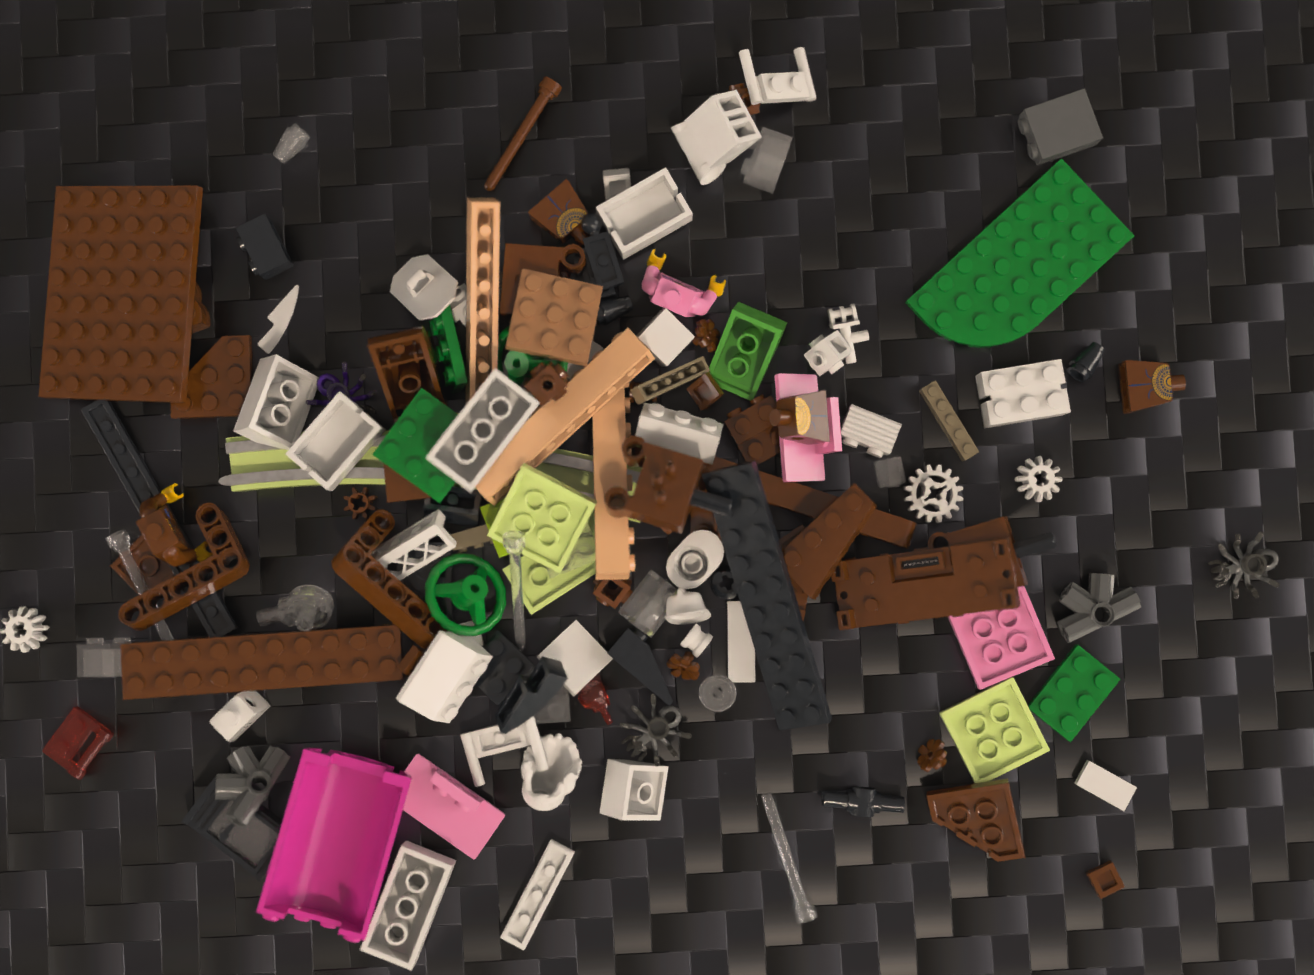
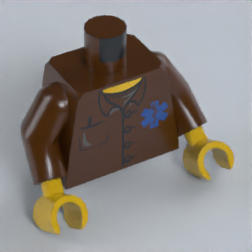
M177 483L166 487L161 493L142 502L139 507L141 519L136 521L154 556L169 563L171 566H180L195 562L196 560L202 562L213 556V553L205 549L209 546L207 541H204L195 549H190L166 505L183 497V493L178 496L174 492V487L178 485Z

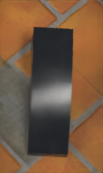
M542 656L529 677L519 675L495 713L501 733L507 734L522 725L546 706L559 692L568 679L561 661Z

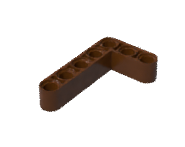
M202 504L198 507L195 515L213 556L125 602L120 607L118 613L122 623L136 631L145 630L247 574L250 567L249 560L228 517L215 504ZM216 514L215 519L207 523L209 516ZM223 536H227L226 542L218 545L219 540ZM238 558L237 565L229 568L230 562ZM214 571L213 577L209 581H205L206 575ZM189 584L188 591L181 595V589ZM164 598V603L156 608L158 600ZM139 611L138 618L132 621L133 614Z
M383 509L377 510L359 527L334 556L332 568L344 581L417 645L428 649L439 631L448 632V630L444 629L432 617L425 602L371 556L372 552L395 525L394 517L390 512Z

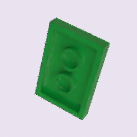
M449 304L437 317L430 320L432 335H437L439 345L436 346L438 361H443L445 371L442 372L444 387H449L450 394L461 392L468 382Z
M1075 645L1029 702L1028 707L1033 714L1068 742H1071L1120 681V678L1082 647Z

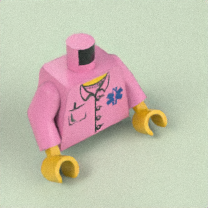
M653 249L647 260L648 267L642 281V289L649 294L650 301L684 317L705 315L715 302L717 296L723 294L726 280L723 283L715 282L716 275H713L710 279L708 290L702 291L659 272L666 259V254L664 253L662 258H659L654 254L655 249Z

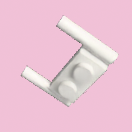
M804 47L794 50L799 72L765 73L759 76H755L749 49L739 51L752 105L805 100L809 102L817 99Z
M534 716L507 734L500 732L498 724L460 734L475 787L485 784L478 758L531 745L538 772L549 769Z

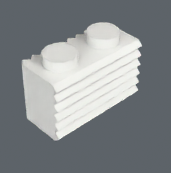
M851 404L840 428L841 438H843L842 443L854 448L861 445L868 448L867 453L882 458L883 455L888 456L891 453L902 424Z

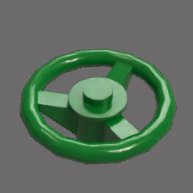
M510 325L502 330L498 337L497 370L504 376L502 356L503 349L507 343ZM510 350L505 358L508 379L519 387L522 385L525 377H532L530 371L541 362L545 365L550 361L554 365L559 363L566 372L568 363Z
M456 553L442 558L431 569L425 583V600L432 617L444 629L458 636L475 637L490 631L501 620L506 607V588L500 573L488 561L474 554ZM463 563L472 564L477 567L473 575L465 579H460L455 583L437 584L439 576L450 566ZM488 575L496 590V604L492 614L486 619L484 598L488 593V586L485 581ZM436 596L450 597L456 608L469 611L474 626L459 625L449 620L440 610Z

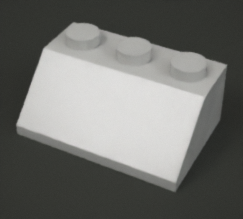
M277 354L261 358L233 431L256 443L289 450L301 435L311 405H307V400L314 399L317 390L316 383L319 377Z
M644 403L635 436L643 438L646 443L700 458L705 463L713 464L723 424L711 418H700L690 415L686 411L667 409L660 404Z
M439 631L396 699L432 721L450 723L457 715L458 709L466 697L472 692L473 686L479 677L486 671L487 665L493 656L473 638Z

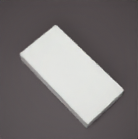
M1086 760L1074 783L1122 811H1125L1137 788L1089 760Z

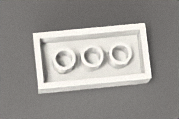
M494 369L427 455L426 460L471 493L539 405V402L498 370Z
M405 841L400 847L370 923L366 939L363 941L360 950L412 970L417 963L457 860Z

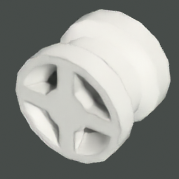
M696 623L680 645L692 650V654L697 658L710 643L713 636L702 632L701 627Z

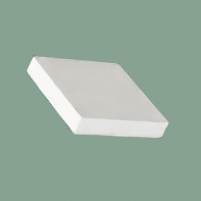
M577 620L537 656L539 661L542 656L561 661L568 677L563 686L573 697L613 659Z

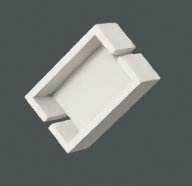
M666 167L596 207L597 215L600 216L606 231L611 234V240L623 260L691 222L693 213L682 194H678V187Z
M1061 359L984 371L975 376L979 399H985L990 396L991 400L980 405L984 428L1063 416L1071 412L1067 388L1061 389V385L1066 383Z
M339 391L286 452V455L303 470L309 471L308 474L326 490L333 491L386 429L369 414L363 412V409L349 397Z

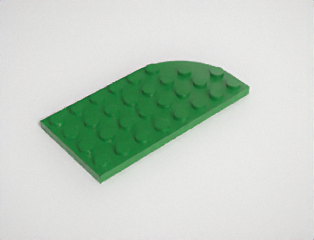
M1061 158L905 303L932 331L949 341L978 348L1010 343L1029 333L1135 235Z

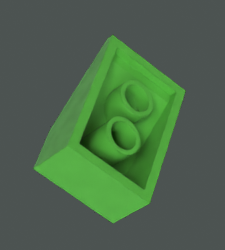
M738 302L732 309L709 367V372L719 387L747 400H753L778 347L787 322Z

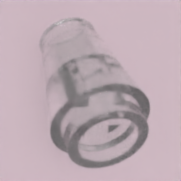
M295 123L291 127L287 126L272 154L285 164L308 145L307 141L311 137Z

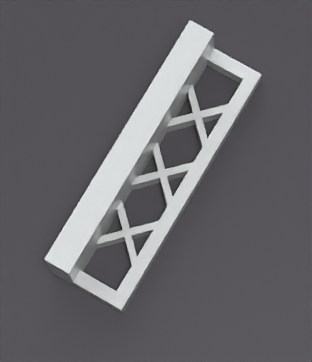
M438 509L379 545L372 552L371 556L386 569L391 562L403 564V569L399 572L388 570L397 579L402 580L455 548L457 542L443 528L446 516ZM437 534L445 542L442 546L429 545V539ZM411 550L424 551V557L420 559L409 558L408 552Z

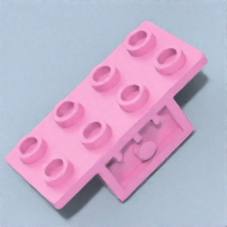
M776 374V401L817 392V375ZM827 398L830 442L807 445L781 439L779 436L783 482L825 480L823 454L842 451L838 398Z
M416 754L405 770L412 779L403 810L472 859H476L505 817V813L421 754Z

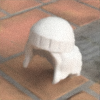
M551 733L540 736L549 769L538 772L532 747L528 746L527 750L524 751L521 765V773L524 779L522 795L530 807L539 811H549L559 806L564 800L565 795L574 789L582 768V760L579 758V750L576 749V744L570 737H563L560 733L555 734V736Z

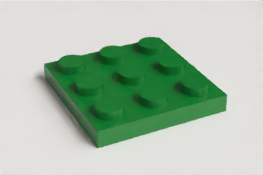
M421 388L372 455L438 503H441L455 484V481L427 461L426 457L459 415Z

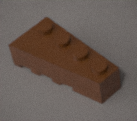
M855 483L782 550L790 577L810 599L816 600L821 589L833 574L834 569L842 557L845 556L855 537L858 536L877 507Z

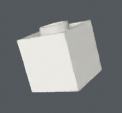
M666 308L660 310L636 335L650 350L655 358L654 360L661 367L668 366L695 337Z

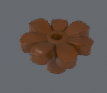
M711 319L697 321L696 335L692 339L693 344L696 346L700 345L701 348L707 347L708 352L716 351L720 342L717 337L721 334L717 328H714L715 323Z
M686 651L683 657L673 654L666 663L667 667L672 669L671 674L676 678L681 675L684 680H697L700 674L698 672L700 665L697 662H692L695 656L689 651Z
M930 739L927 742V747L921 745L918 749V752L922 755L918 757L917 763L925 772H929L931 768L937 770L947 762V752L943 750L945 743L940 739Z

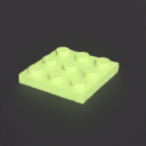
M523 463L487 536L561 573L598 501Z
M1013 677L1005 679L939 712L975 784L991 781L1050 751Z

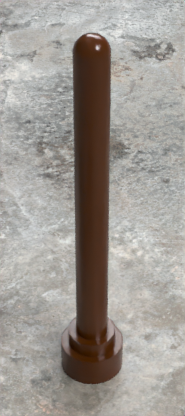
M544 76L539 84L540 89L538 92L540 95L484 184L487 191L494 190L548 100L557 97L562 90L561 85L551 78Z

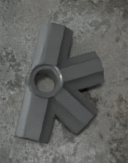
M1089 573L1088 592L1076 583L1070 582L1061 593L1058 601L1075 613L1057 621L1061 635L1070 643L1100 627L1109 626L1113 621L1141 608V601L1132 587H1127L1113 594L1114 575ZM1098 607L1104 613L1103 619L1100 622L1095 618V611Z
M249 746L241 747L227 757L235 774H216L215 800H235L225 815L232 824L247 828L263 801L268 798L270 790L290 760V756L278 747L270 746L260 762H258ZM261 783L265 786V789L256 791L251 785Z

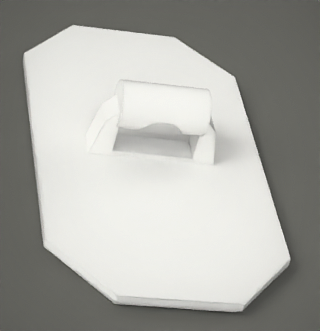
M426 254L411 258L393 276L390 292L418 320L437 317L456 298L458 281Z

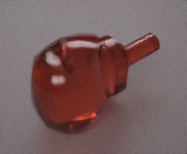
M598 679L591 680L580 690V695L578 696L580 704L586 709H592L594 713L600 711L607 725L613 722L606 709L611 703L608 700L603 682Z

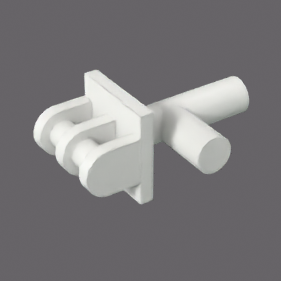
M850 304L849 308L840 306L839 310L834 311L832 308L828 309L829 327L831 329L840 328L842 337L853 350L845 358L846 364L857 362L853 343L869 340L868 330L851 333L850 326L860 324L855 304ZM846 316H852L851 320H846ZM835 318H840L841 322L835 323Z

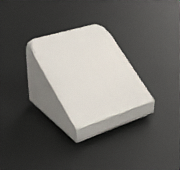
M629 168L603 171L606 201L631 187Z

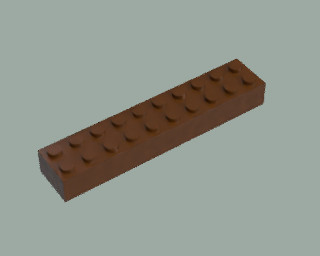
M395 624L120 644L123 700L392 681L405 678V674L397 668L404 658L402 631Z

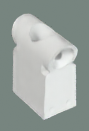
M737 90L712 95L685 119V122L671 127L702 185L715 180L724 171L727 163L731 162L762 137Z

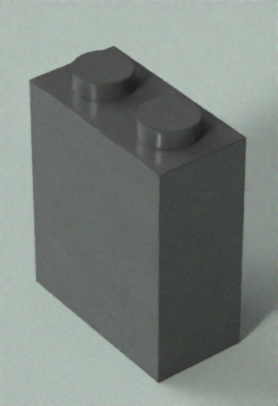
M1085 88L1026 108L1018 119L1019 130L1022 135L1025 134L1028 141L1027 151L1029 157L1035 160L1036 166L1095 146L1103 139Z

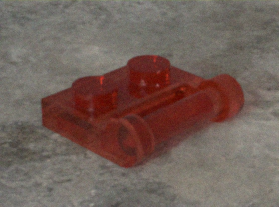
M77 706L72 709L42 752L68 770V773L74 778L81 780L87 773L85 769L105 742H109L112 739L114 733ZM92 731L95 732L96 738L77 763L73 761L72 758Z

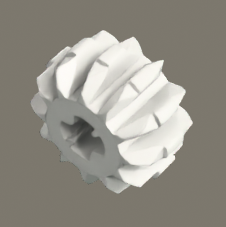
M1037 456L1034 462L1030 458L1025 460L1026 467L1019 466L1017 468L1023 476L1015 477V481L1023 483L1022 486L1017 488L1018 492L1027 490L1025 499H1031L1034 495L1035 502H1041L1043 497L1046 500L1052 499L1051 491L1057 493L1060 490L1054 484L1062 482V477H1055L1054 474L1059 472L1060 468L1057 466L1051 469L1052 460L1047 459L1043 463L1041 456ZM1041 474L1040 480L1043 481V483L1036 484L1037 479L1034 477V475Z
M21 606L18 611L10 610L8 612L9 618L1 620L6 625V628L0 629V633L7 635L2 642L4 644L11 643L10 649L13 651L20 649L24 653L29 652L30 648L38 649L40 647L39 641L47 639L42 631L48 630L50 627L42 625L46 617L44 615L37 616L38 610L36 608L28 610L26 606Z

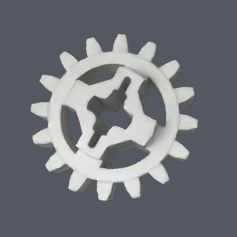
M930 465L925 466V473L921 469H917L915 471L917 478L912 476L908 478L912 485L904 487L905 491L910 492V496L905 497L904 501H911L912 505L908 508L909 511L915 509L918 511L915 518L919 519L925 515L926 523H930L933 517L939 523L942 522V515L950 519L952 517L950 510H959L955 503L963 501V497L957 495V492L963 490V487L956 486L955 483L959 480V477L951 478V469H947L943 473L941 465H937L934 471ZM929 476H936L944 481L941 483L934 482ZM919 484L922 489L920 497L917 498L916 490ZM942 488L938 491L939 493L936 495V498L924 501L931 493L930 489ZM948 490L951 492L949 503L946 501ZM932 505L938 512H931L923 507Z

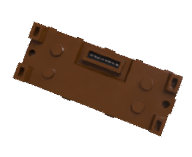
M991 538L984 542L963 545L955 543L953 546L934 549L926 547L914 549L912 552L890 555L889 553H883L880 556L856 559V557L847 558L845 561L838 563L831 575L832 582L836 584L835 590L839 605V611H837L839 630L891 623L904 624L915 620L947 616L960 617L964 616V614L1021 607L1016 566L1010 538Z

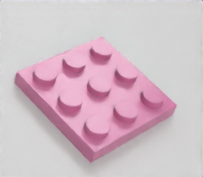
M1025 586L1018 588L1021 605L1019 608L964 614V616L960 617L948 616L979 690L1055 659Z

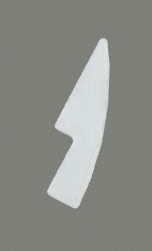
M298 285L287 294L268 316V319L274 323V326L258 343V346L268 354L277 345L289 324L298 297Z

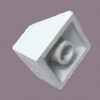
M608 759L600 814L620 820H661L668 766L632 760Z

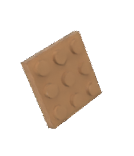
M522 268L506 349L587 367L603 286Z

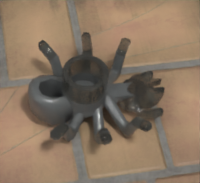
M1260 531L1256 538L1248 543L1245 554L1242 553L1239 547L1241 535H1235L1236 541L1233 543V548L1239 560L1229 554L1222 544L1218 545L1221 555L1233 563L1229 565L1220 560L1208 562L1209 565L1219 564V566H1214L1210 571L1211 573H1219L1213 577V580H1223L1215 584V587L1227 584L1228 579L1234 573L1236 576L1231 584L1234 599L1239 597L1237 585L1242 574H1244L1245 587L1252 592L1254 598H1259V594L1250 583V575H1254L1257 579L1274 587L1280 586L1273 579L1261 575L1265 571L1275 568L1278 564L1277 553L1270 549H1257L1252 552L1253 547L1262 539L1264 532Z
M651 694L652 718L650 720L636 706L633 705L631 707V710L642 719L647 728L634 723H620L621 728L635 729L643 732L642 736L628 735L622 740V744H625L628 740L633 739L628 743L626 749L628 752L635 748L631 757L637 756L643 751L637 759L639 762L647 754V743L652 741L656 767L660 765L656 740H660L674 757H677L678 753L665 737L670 734L690 739L692 736L690 733L669 729L676 727L681 721V712L678 707L666 705L656 715L655 694Z

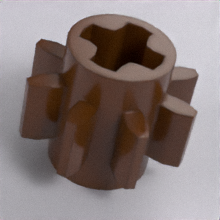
M353 487V494L350 497L344 496V499L348 501V506L344 508V511H353V519H357L359 514L368 519V512L370 510L377 511V508L373 506V501L377 499V496H368L369 488L364 487L362 492L359 493ZM357 499H362V501L366 503V506L364 508H359V506L355 504V501Z

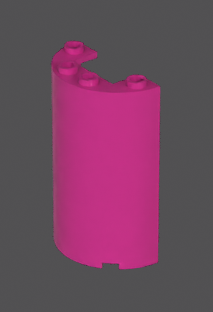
M305 748L256 912L263 914V918L271 921H278L279 918L284 919L287 913L293 914V918L299 921L309 922L312 919L319 921L320 925L326 928L335 929L336 926L340 927L338 934L344 935L343 938L351 942L365 941L412 777L401 770L399 774L394 773V766L363 756L331 749L327 754H323L320 748Z

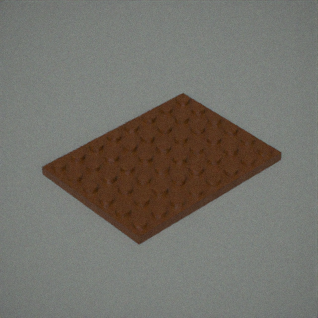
M197 185L56 186L38 397L186 403L203 195L202 187Z

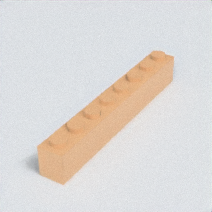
M467 198L466 377L468 383L466 384L465 407L493 370H497L500 202L495 198Z
M629 328L615 335L611 344L604 350L597 352L587 367L579 369L573 374L571 381H569L568 386L565 388L568 392L556 402L551 399L543 407L539 406L532 412L531 417L522 425L475 486L476 489L487 501L495 506L508 494L523 463L537 468L655 359L650 350Z
M629 383L592 416L594 500L598 501L594 508L596 580L629 579L630 571H635V555L629 554V544H634V527H628V517L614 518L607 512L604 501L606 492L612 487H622L626 491H632V475H627V463L624 461L622 452L624 440L631 436V423L625 422V413H630V397H625V388H629ZM630 449L628 451V454L632 456V451ZM617 497L610 504L613 507H621L625 500Z

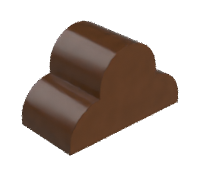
M424 326L368 338V348L393 420L402 415L421 388L443 404H448L436 347L430 331H426Z

